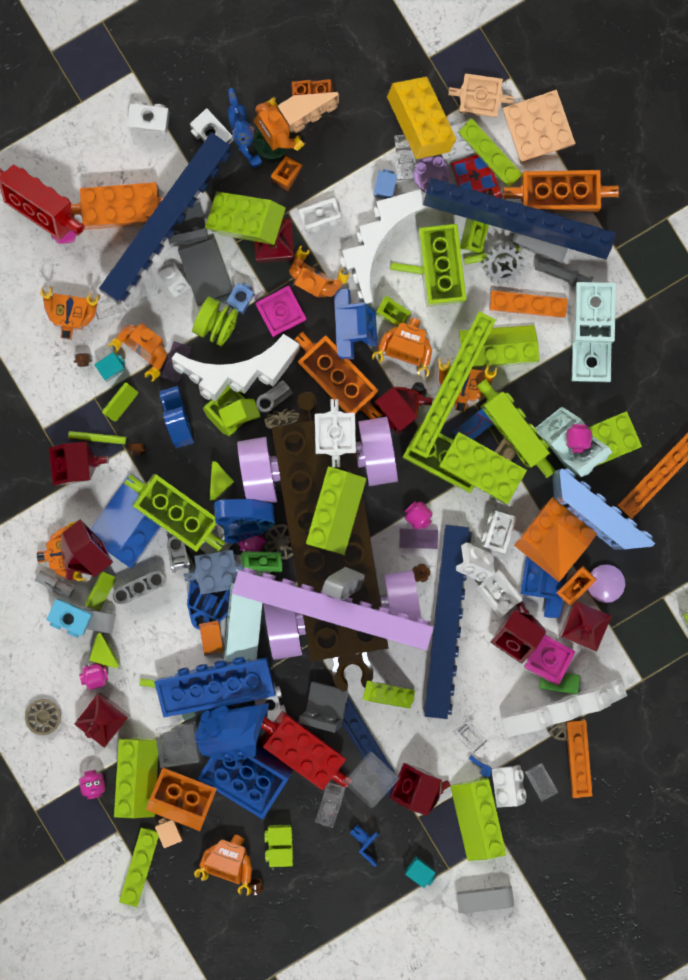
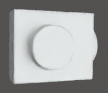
M174 263L158 273L174 297L190 288Z

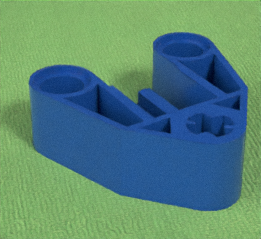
M175 386L159 391L165 410L163 412L165 423L174 446L178 448L195 443L179 387Z
M253 499L219 500L214 503L215 523L224 526V540L227 543H238L261 535L275 525L274 505L271 503Z
M190 580L187 607L194 628L200 630L199 625H197V616L198 618L203 616V620L208 623L213 621L220 622L228 615L230 590L225 592L214 615H211L218 597L207 593L201 608H197L203 594H200L198 582Z

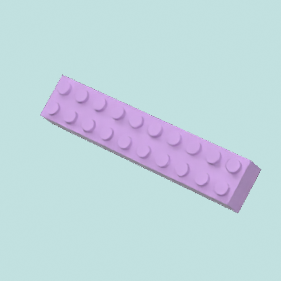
M244 567L243 570H238L232 594L427 651L434 628L428 620L418 618L417 621L410 619L411 616L399 612L397 616L391 614L392 610L384 607H379V610L371 608L372 604L363 601H360V604L353 603V599L349 597L341 601L324 594L322 591L321 593L313 591L314 587L305 584H302V587L294 586V581L284 578L282 582L275 580L276 576L263 573V576L256 574L257 570Z

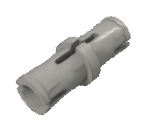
M41 570L35 578V582L67 598L71 597L75 589L60 581V578H54Z

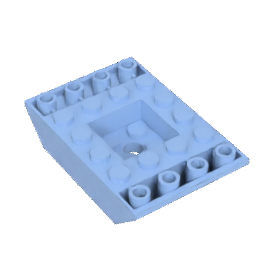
M567 468L566 470L559 469L552 474L554 499L595 531L597 536L613 549L651 547L655 544L652 541L653 537L648 532L639 531L636 528L638 525L630 518L624 519L621 516L622 512L618 508L608 506L605 503L607 500L599 493L593 494L590 491L591 487L584 481L578 482L574 478L576 475Z

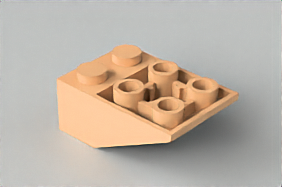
M338 92L294 95L277 107L288 124L290 133L294 131L298 133L305 128V124L311 121L313 123L319 120L324 112L327 111L329 113L338 107L337 104H339Z

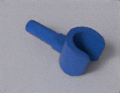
M243 153L253 168L262 165L258 154L252 157L249 153Z
M471 755L468 759L482 768L479 774L490 777L492 768Z

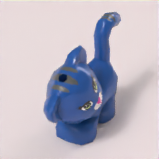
M229 88L227 92L231 105L228 107L227 112L233 138L240 147V151L248 154V146L251 145L254 139V128L248 123L245 107L238 103L235 89Z

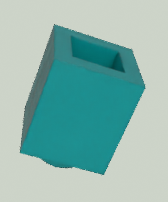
M114 352L94 364L106 382L126 370L123 366L126 362L120 354L116 355Z
M417 856L405 871V875L423 888L426 885L430 886L436 878L434 876L435 870Z

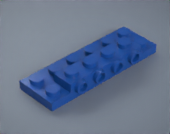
M237 657L230 663L221 660L215 662V666L207 667V664H201L196 666L194 670H189L188 667L177 670L178 673H175L174 676L155 679L154 683L163 718L274 697L276 691L267 657L251 661L250 659L245 660L244 657Z

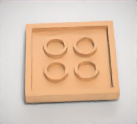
M557 90L502 109L520 163L575 145Z

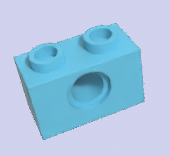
M57 598L46 620L50 622V626L59 630L61 627L68 630L67 633L78 638L79 635L83 636L93 614ZM68 613L74 617L72 624L65 622L64 618Z

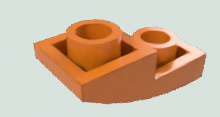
M331 79L292 82V96L333 92Z
M213 621L199 624L204 656L223 653L219 622Z

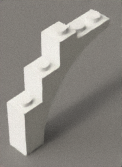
M421 190L377 201L376 207L373 210L376 219L380 218V221L359 226L360 232H356L359 244L363 243V245L342 251L343 256L340 257L342 268L346 267L347 272L355 270L352 276L354 283L359 284L360 291H357L360 303L365 302L367 305H372L370 272L373 259L383 240L398 224L413 215L425 211L426 207L423 205L424 200Z
M283 334L265 352L243 362L225 365L205 364L188 359L176 352L172 357L173 368L181 374L184 372L194 383H200V394L205 399H212L216 402L228 384L231 389L236 392L240 391L243 394L247 392L257 377H259L262 383L270 384L274 387L300 352V347L297 342Z
M618 678L577 695L533 709L513 713L502 718L501 721L506 736L512 737L539 731L553 724L570 721L584 714L601 711L611 706L612 703L626 697L627 693L622 679Z

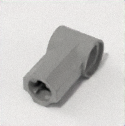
M282 380L264 395L259 396L256 402L258 411L263 414L269 413L274 407L291 396L293 392ZM263 399L268 400L270 407L267 409L260 407V401Z

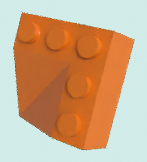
M552 497L542 507L514 546L559 582L586 550L597 533Z

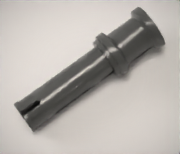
M540 258L535 268L536 271L568 282V285L571 287L576 286L577 282H592L594 278L593 276L587 277L582 275L577 270L570 271Z

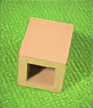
M165 817L158 820L159 824L155 828L164 848L183 840L177 822Z

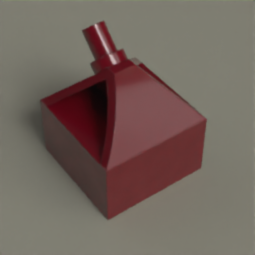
M291 218L282 219L274 245L254 241L257 263L294 260Z
M393 387L377 399L373 406L382 414V417H387L389 426L398 435L417 419L418 406H422V404L432 405L433 398L423 397L417 391L406 387Z
M86 442L65 443L48 448L53 486L89 481L96 467H99L100 464L109 463L108 456H94Z
M81 519L62 533L61 556L67 580H73L75 572L95 577L113 563L104 542Z
M575 601L571 605L559 636L597 652L612 616Z
M524 602L517 604L518 610H514L506 618L490 641V643L521 664L537 649L546 633L541 623L526 610Z
M100 692L74 725L82 730L87 738H92L105 748L131 715Z
M404 762L390 799L408 810L428 816L439 801L443 791L450 787V783L447 780L442 782V779L424 769Z

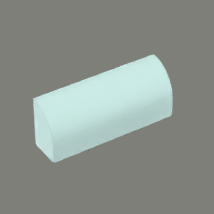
M231 583L224 648L225 661L233 662V659L237 657H244L245 660L250 659V661L256 660L262 602L232 594L235 583Z

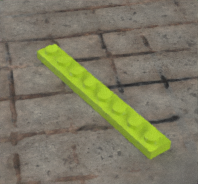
M480 311L478 312L409 449L410 451L427 459L496 319Z

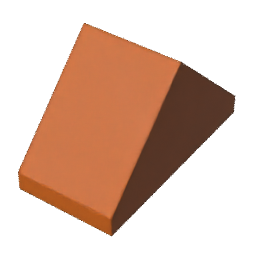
M286 156L271 175L272 183L289 191L302 168V164Z
M582 566L571 574L556 593L571 606L597 579Z

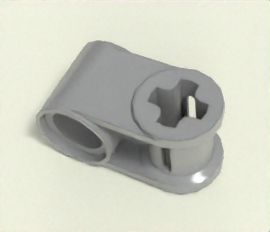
M171 537L167 542L172 573L187 568L191 570V561L186 545L181 542L180 549L172 548L171 542L177 538Z

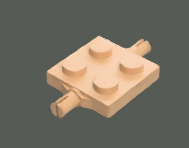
M465 74L461 89L449 87L448 94L460 96L459 113L497 118L501 102L513 104L514 96L503 95V79Z

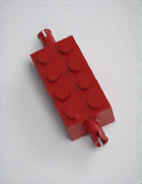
M15 164L6 171L0 168V190L5 204L58 240H61L70 230L76 235H80L84 231V224L74 219L71 202L67 197H62L52 187H47L39 178L32 177L24 168H19Z
M283 710L274 722L264 716L261 728L266 732L259 740L263 748L321 790H324L331 779L341 785L342 788L348 786L344 781L349 784L351 778L339 770L346 761L339 751Z

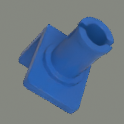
M357 825L350 834L362 844L359 853L374 867H377L379 864L365 851L380 833L376 832L373 836H369Z

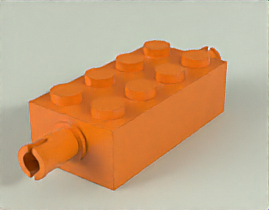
M600 170L523 171L520 187H503V199H520L522 205L548 213L599 212L601 209V197L618 198L619 186H601Z
M156 182L80 188L81 201L77 204H71L74 215H81L85 230L144 226L164 197H160L159 187Z
M304 332L299 334L304 341L298 336L294 339L306 351L305 355L298 361V364L331 399H334V402L335 399H339V407L345 413H355L356 415L359 411H363L369 419H376L375 416L377 418L382 416L371 404V399L379 392L377 388L349 359H340L338 357L337 346L326 335L315 344Z

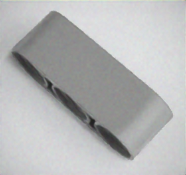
M515 233L511 240L516 246H520L558 264H562L568 248Z
M344 567L326 579L322 592L342 601L361 588L365 575Z
M154 571L115 589L112 595L113 600L120 605L129 603L163 587L166 583V576L161 571ZM155 574H159L162 577V582L159 585H155L152 582V577ZM138 582L144 585L142 593L135 591V585ZM120 590L125 591L127 594L125 601H120L117 597Z
M81 608L93 614L87 628L88 630L113 633L116 614ZM70 613L65 615V622L72 624L74 621L73 615Z
M512 886L457 892L459 913H473L514 907Z

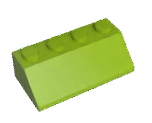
M535 325L492 328L472 368L486 367L488 364H490L489 367L538 363L540 361L539 346ZM459 330L460 348L469 330Z
M332 467L327 468L306 544L345 555L367 478Z
M127 737L119 739L114 817H155V813L147 811L146 808L157 782L160 739Z
M488 777L450 785L467 860H488L507 855Z

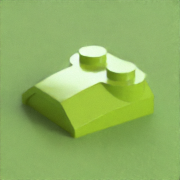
M229 385L216 402L211 400L203 407L210 421L227 436L235 433L244 423L224 429L218 410L239 399H245L239 392L231 389Z

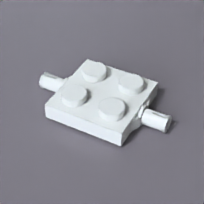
M334 399L330 400V412L315 414L316 454L331 455L333 468H335V460H337V467H340V455L356 453L355 413L339 411V399H335V407Z

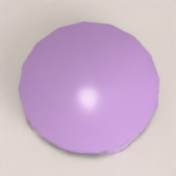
M440 156L425 157L419 160L414 168V181L423 192L427 191L430 178L448 183L451 181L449 167Z
M607 564L599 565L592 570L591 574L597 580L587 590L593 598L607 603L617 600L623 594L625 578L619 569Z

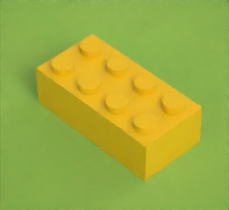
M422 77L393 83L387 98L415 158L421 159L449 153L456 141V137L428 78Z

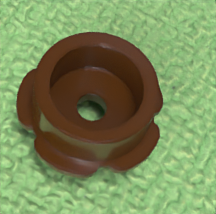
M89 353L75 354L73 362L77 363L78 367L89 366L92 360Z
M131 443L127 451L131 452V455H143L142 451H146V449H144V443Z
M418 564V566H414L412 569L415 581L426 582L431 574L430 569L425 564Z
M251 879L250 883H248L252 890L251 895H258L264 890L261 879Z

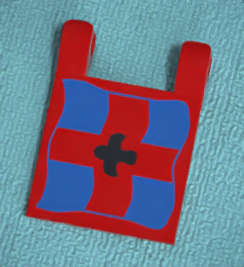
M478 155L451 163L458 186L481 193L491 190L493 196L502 198L495 174Z

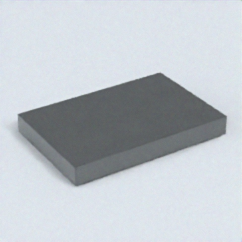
M214 238L178 251L197 305L203 304L208 296L217 299L232 293L233 290Z

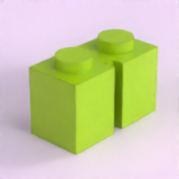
M270 825L268 831H265V843L269 842V850H265L266 862H269V867L293 866L292 825Z

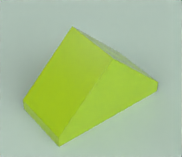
M385 295L376 312V316L398 327L400 323H406L411 312Z
M239 399L218 410L224 429L261 417L254 399Z
M212 461L210 500L215 501L235 482L217 462Z
M98 633L89 661L113 668L121 666L104 633Z

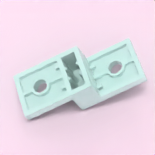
M576 283V311L572 332V381L611 382V343L615 341L616 283ZM593 297H597L601 301L600 306L597 308L590 304V300ZM589 357H593L597 361L594 368H590L586 364Z
M561 407L535 428L537 430L536 436L543 439L551 447L564 465L580 477L588 475L597 464L607 460L612 451L607 445L592 435V446L590 449L584 450L582 454L572 453V449L566 446L567 430L573 424H585L582 419Z

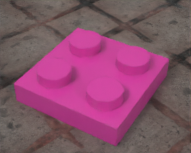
M289 286L255 303L273 338L307 320Z
M544 635L537 649L528 657L524 668L558 686L575 651Z

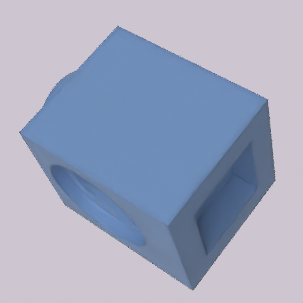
M388 169L378 171L373 193L374 197L383 199L393 197L397 175L394 174V171Z
M237 283L226 304L244 314L255 296L254 292H252L253 288L246 283L242 285ZM240 292L247 295L243 302L236 300V296Z

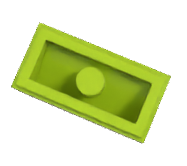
M466 218L460 249L482 254L489 225Z
M124 383L102 413L116 422L138 395V391L128 383Z
M106 571L101 572L85 602V606L100 611L117 578Z

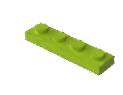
M469 119L457 131L461 138L506 187H510L522 175L518 168L473 119Z
M367 680L362 699L369 702L411 709L416 690Z
M141 827L119 900L120 903L138 907L159 838L157 831Z

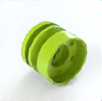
M208 296L196 317L192 333L204 338L210 331L212 332L210 341L214 342L217 336H219L217 345L222 347L235 328L239 311L234 308L228 315L230 306L226 305L221 312L219 311L221 302Z

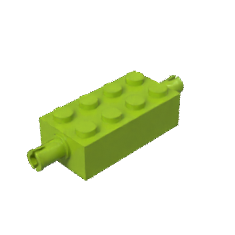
M487 379L483 380L477 385V388L480 389L487 400L480 407L506 441L513 445V450L517 452V456L526 467L537 465L546 478L551 476L556 470L545 458L550 454L547 450L549 448L547 443L536 436L537 430L531 423H526L524 420L525 414L520 408L514 407L512 404L514 400L509 393H504L503 391L495 392Z
M132 474L127 478L134 483L127 479L125 480L124 484L138 493L131 506L192 550L197 552L203 542L208 543L217 551L222 547L216 542L220 545L225 544L224 540L212 533V529L216 525L215 516L158 475L153 474L145 484Z

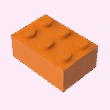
M162 768L146 810L200 831L217 789Z

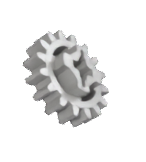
M498 243V248L495 249L491 246L492 252L485 253L488 258L482 260L486 264L482 268L484 271H487L485 275L487 278L491 277L490 280L493 283L497 280L499 285L503 281L509 285L510 279L515 282V276H521L519 269H524V266L520 263L524 262V259L520 257L521 252L519 250L516 251L514 245L509 248L508 243H505L504 247ZM513 257L515 258V266L512 264ZM492 262L495 264V266H494V268H493L494 271H492V269H491V263H492ZM499 262H500V263H507V265H501V266H500Z

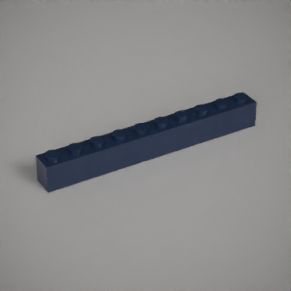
M212 132L103 281L99 287L100 292L119 305L122 301L125 302L131 294L129 292L133 285L136 287L139 284L143 271H148L152 266L153 257L162 252L166 239L170 240L176 232L174 228L178 223H183L187 216L185 214L189 208L192 209L198 201L197 196L200 192L204 193L206 191L210 178L217 176L221 163L223 161L226 162L231 156V146Z
M430 178L423 205L605 260H607L612 249L616 232L434 178Z
M445 525L424 717L448 719V715H452L453 704L449 702L450 696H454L455 684H452V676L456 677L457 665H454V657L458 658L459 646H456V639L461 636V627H458V621L463 617V608H460L461 600L465 599V589L462 588L463 581L467 580V575L456 571V566L463 563L461 545L466 542L471 543L472 531H469V527Z

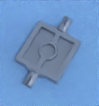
M233 550L195 556V572L184 573V577L192 576L184 578L185 582L196 580L199 584L200 594L230 590L231 583H235L238 570H243V564L237 565L234 560Z

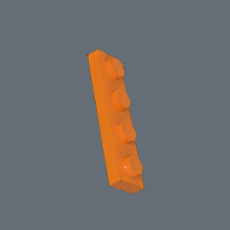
M491 291L489 311L566 318L568 299Z
M586 720L566 721L572 797L592 796Z

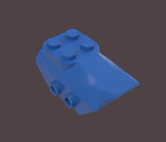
M269 703L231 710L226 706H221L204 711L200 717L198 729L195 732V741L201 754L227 762L255 757L257 739L264 716L268 717Z

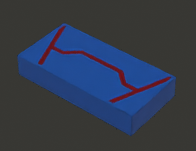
M481 409L452 431V434L456 437L457 433L460 432L473 440L494 423Z

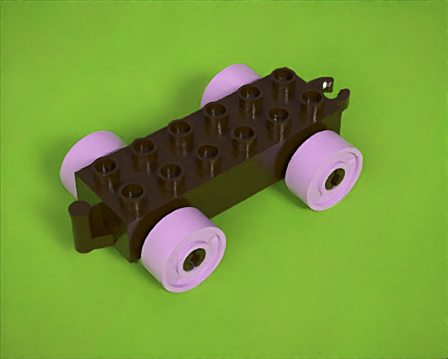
M304 392L299 396L298 406L300 407V413L297 423L272 427L276 456H270L267 437L237 442L246 499L268 503L277 502L275 482L281 481L298 587H302V584L314 587L313 591L321 593L324 583L329 576L344 567H348L365 575L361 588L349 596V598L353 599V603L360 604V601L372 604L371 608L379 610V607H384L392 610L391 614L397 616L401 612L410 615L411 620L417 621L418 618L422 619L413 570L384 574L386 595H380L363 492L345 555L306 544L327 468L332 467L331 455L316 454L315 414H321V412L317 408V398L313 393ZM387 417L358 421L361 441L356 442V453L340 455V467H337V460H335V469L360 476L359 468L365 467L369 486L398 482ZM263 603L273 660L303 655L300 635L306 634L310 661L333 658L332 678L335 685L342 692L348 690V681L344 677V670L351 664L361 668V684L364 688L366 687L367 680H373V668L368 660L367 652L389 649L387 639Z

